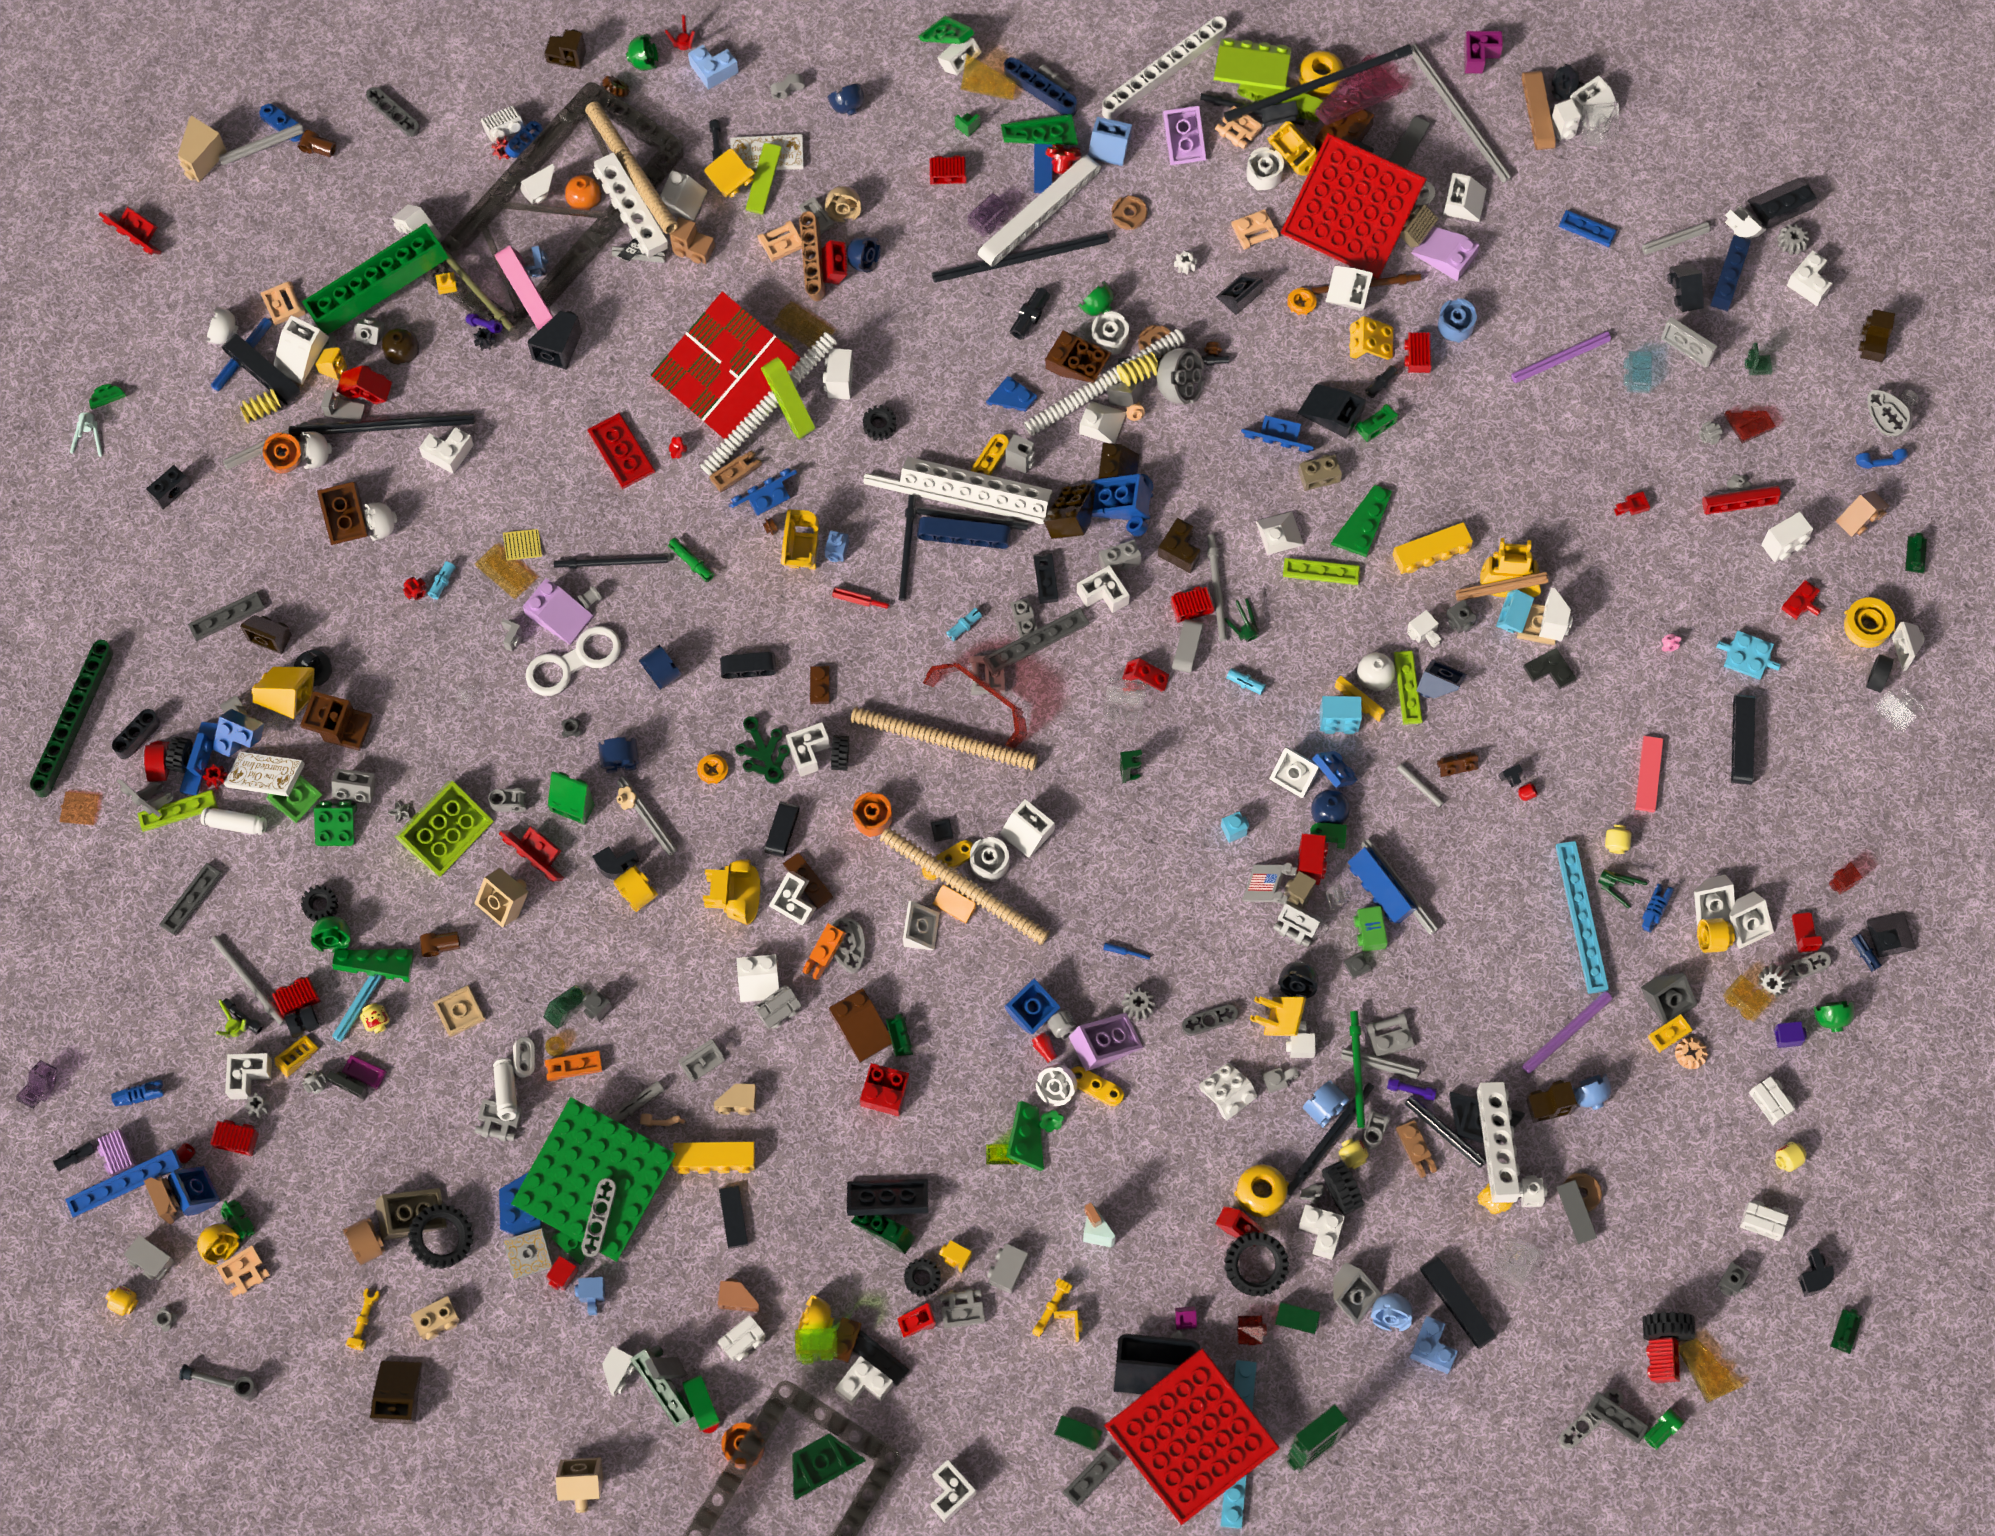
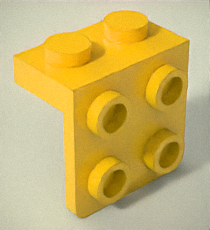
M728 149L705 168L706 175L725 198L729 196L732 198L740 191L739 188L742 185L747 186L754 180L752 178L755 174L753 170L747 168L733 149Z
M1366 316L1353 322L1350 326V357L1357 359L1367 352L1387 360L1393 358V327Z

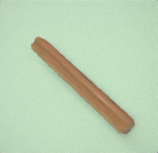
M1547 572L1459 589L1456 590L1455 595L1458 601L1497 594L1546 584L1549 582V576Z

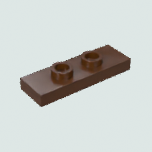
M799 852L783 863L788 872L793 871L809 880L804 893L817 909L833 899V895Z

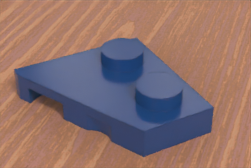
M1007 376L986 400V404L990 406L992 404L1000 405L1003 408H1015L1026 412L1037 400V395L1010 376Z

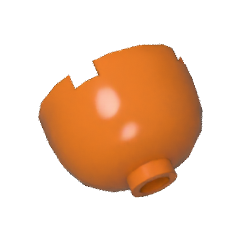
M577 175L568 181L565 187V198L572 209L579 212L589 211L599 204L601 189L593 177Z

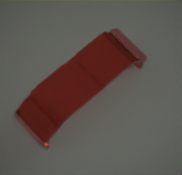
M942 664L930 668L926 674L927 677L922 682L925 685L934 687L943 674L961 671L1011 708L1015 731L1005 745L1015 749L1018 744L1023 742L1027 736L1025 717L1023 716L1024 711H1022L1019 705L997 689L990 687L988 682L962 664Z

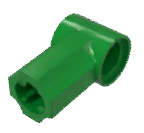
M1671 1408L1657 1420L1658 1423L1643 1437L1656 1450L1685 1423Z

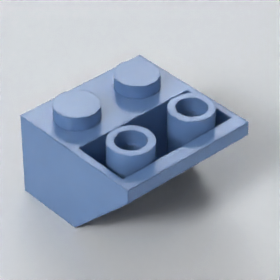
M1097 117L1092 131L1088 156L1094 160L1123 166L1132 135V124Z

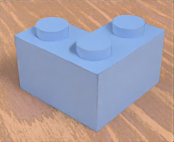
M701 45L688 53L690 65L708 90L739 73L737 61L728 49L712 57L705 46Z

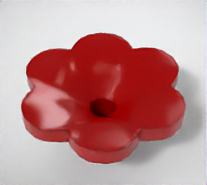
M673 437L669 445L671 458L680 459L682 452L687 451V446L683 444L681 437Z

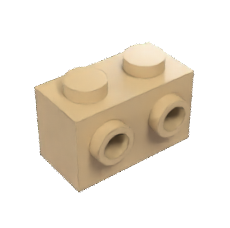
M448 1296L411 1314L412 1320L423 1340H432L439 1335V1332L445 1329L446 1331L452 1330L460 1322L458 1314Z

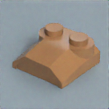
M160 1175L156 1178L150 1177L144 1180L158 1215L167 1223H174L179 1202L176 1196L172 1195L169 1190L172 1187L167 1177L163 1178Z

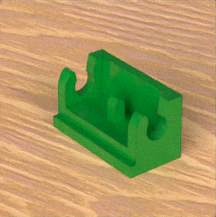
M1385 404L1380 411L1362 423H1357L1355 429L1368 443L1396 424L1398 414L1388 404Z

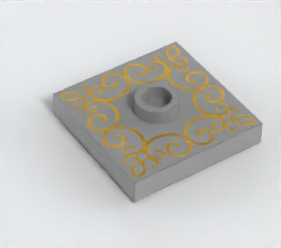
M543 1228L503 1240L514 1280L551 1269L553 1266Z

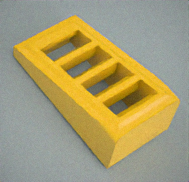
M304 1035L274 1058L275 1065L286 1077H289L316 1053L319 1048L307 1035ZM303 1043L309 1048L308 1051L301 1046ZM298 1049L303 1055L300 1056L296 1050ZM291 1054L296 1059L295 1061L289 1057Z

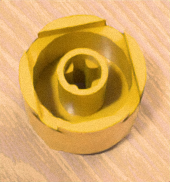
M635 865L613 881L619 893L630 903L629 905L635 912L642 909L658 896L655 889L648 884L649 880Z

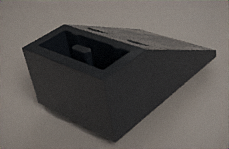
M1315 384L1299 409L1298 414L1347 439L1365 409L1366 400L1349 391Z

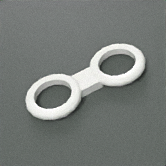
M594 626L588 628L580 635L576 643V649L562 657L547 653L537 656L526 669L528 686L537 694L552 696L563 691L570 682L571 674L583 667L603 668L611 665L618 658L621 651L619 636L610 628ZM597 634L605 635L613 642V650L610 655L601 660L591 659L584 652L586 641L591 636ZM554 662L563 669V677L557 685L542 687L534 681V672L542 663Z

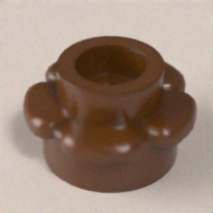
M1208 342L1204 351L1208 355L1214 354V356H1218L1222 352L1221 344L1219 342Z
M765 518L766 522L763 523L766 533L771 532V535H774L773 533L777 532L778 529L773 518Z

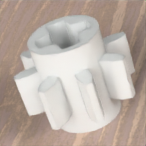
M1183 251L1180 255H1176L1174 267H1178V273L1184 272L1188 275L1189 271H1195L1197 258H1193L1192 252Z

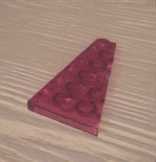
M1367 54L1361 62L1372 59V57ZM1379 65L1345 78L1319 105L1315 115L1328 125L1400 94L1404 87Z

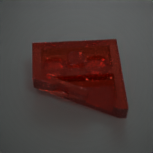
M1728 410L1724 414L1742 444L1770 432L1776 427L1767 411L1731 413V410Z

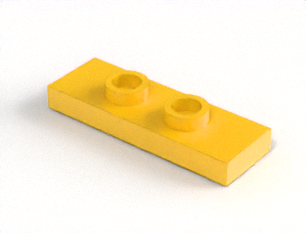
M1343 676L1336 680L1335 688L1342 692L1343 696L1361 697V711L1364 714H1370L1378 722L1383 719L1385 709Z

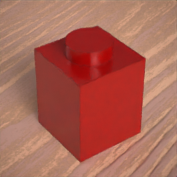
M559 1256L546 1275L549 1281L548 1285L557 1291L559 1288L565 1291L579 1270L575 1265Z

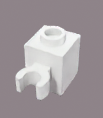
M1427 610L1409 622L1407 632L1412 640L1416 639L1418 643H1421L1427 639L1433 648L1440 644L1441 638L1438 634L1434 633L1437 631L1439 623Z
M1306 1021L1300 1022L1297 1036H1290V1040H1286V1052H1290V1058H1314L1315 1034H1306Z

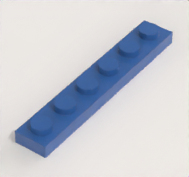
M171 1149L66 1198L65 1201L74 1218L144 1186V1180L150 1177L156 1178L160 1175L163 1177L172 1171L182 1168L175 1149Z

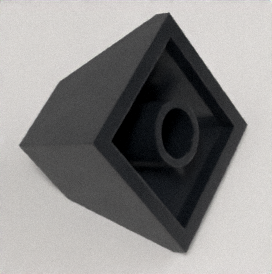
M1905 913L1866 921L1878 958L1916 950Z

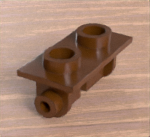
M1469 751L1458 754L1456 760L1453 756L1441 757L1440 760H1437V766L1440 768V777L1477 770L1478 755L1475 752L1471 753Z

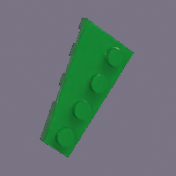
M1072 114L1001 124V132L1005 143L1078 146Z

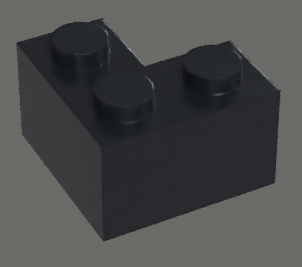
M1691 263L1669 267L1670 273L1667 274L1668 283L1676 289V296H1674L1675 306L1682 312L1703 309L1702 273Z

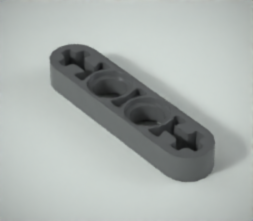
M372 87L367 90L366 98L369 104L408 137L418 135L420 131L419 124L412 116L379 88ZM371 95H377L380 101L378 102V99L371 97ZM385 104L392 105L389 110L382 109ZM398 114L404 116L400 121L394 119ZM406 122L408 123V125H409L410 127H413V126H414L415 129H413V130H412V129H408V126L406 125Z

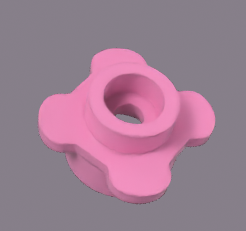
M1675 634L1666 635L1662 639L1664 645L1662 651L1678 649L1681 637Z

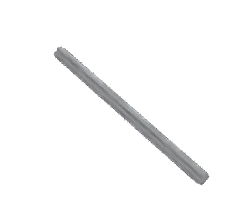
M1415 43L1410 45L1413 51L1411 56L1503 183L1509 181L1511 175L1420 48Z

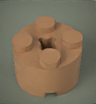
M364 1218L342 1229L360 1266L383 1255L382 1253L385 1252L379 1235L374 1236L376 1235L375 1227L370 1218Z

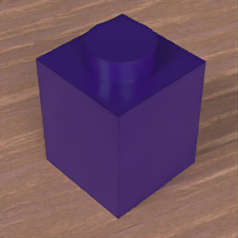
M1801 1021L1777 1024L1774 1028L1777 1048L1801 1046L1807 1038L1805 1027L1802 1028Z

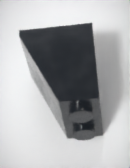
M560 310L527 342L532 360L567 370L582 334L578 315L571 311L564 312Z

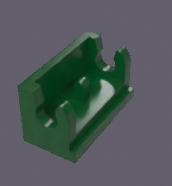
M1141 749L1120 752L1119 766L1122 784L1141 777L1140 774H1131V770L1141 768Z
M1280 1302L1275 1325L1315 1334L1320 1312Z

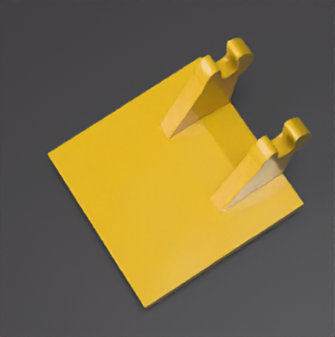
M1255 996L1254 1001L1271 1009L1269 1019L1255 1015V1017L1253 1015L1250 1016L1251 1021L1265 1026L1264 1035H1298L1306 1001L1305 997H1272V1000L1261 996L1260 998Z

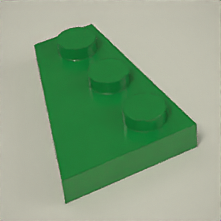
M944 16L918 35L922 42L962 44L974 35V31L972 28L948 16Z

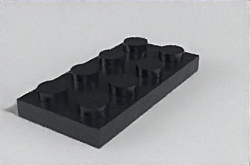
M928 1179L847 1181V1216L928 1213Z

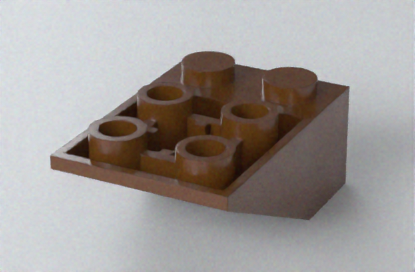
M1062 330L1045 358V367L1061 377L1094 383L1112 353Z

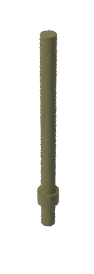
M446 253L449 257L446 262L494 314V318L502 323L509 332L513 331L515 327L507 319V315L503 310H499L449 253Z

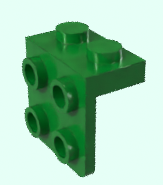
M324 800L314 807L315 844L317 846H352L354 844V814L357 812V803H351L349 800L339 801V803Z

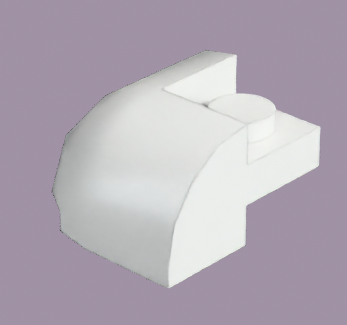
M1739 206L1735 211L1730 210L1726 214L1728 219L1725 223L1740 237L1755 238L1766 230L1765 227L1760 226L1762 223L1743 206Z

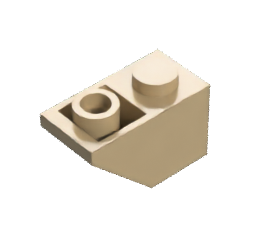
M734 1084L714 1102L715 1111L724 1115L730 1114V1112H738L740 1115H750V1112L755 1113L756 1085Z

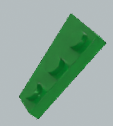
M1020 1101L1017 1104L1006 1157L1042 1171L1044 1170L1041 1128L1039 1126V1108Z

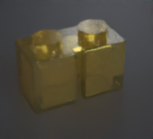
M1740 975L1722 997L1725 998V1002L1729 1006L1736 1007L1743 1018L1754 1022L1772 1000L1759 989L1753 992L1752 989L1755 985L1743 975Z

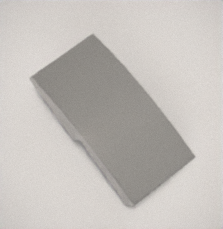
M1029 598L1011 602L1010 605L1019 637L1021 638L1037 630Z

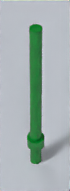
M1351 1011L1349 1034L1352 1036L1357 1128H1365L1360 1035L1362 1034L1361 1026H1359L1358 1011Z

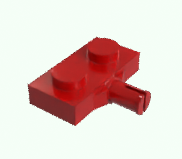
M1804 580L1782 605L1781 609L1796 620L1802 613L1808 610L1818 616L1822 609L1815 606L1813 601L1820 594V590Z

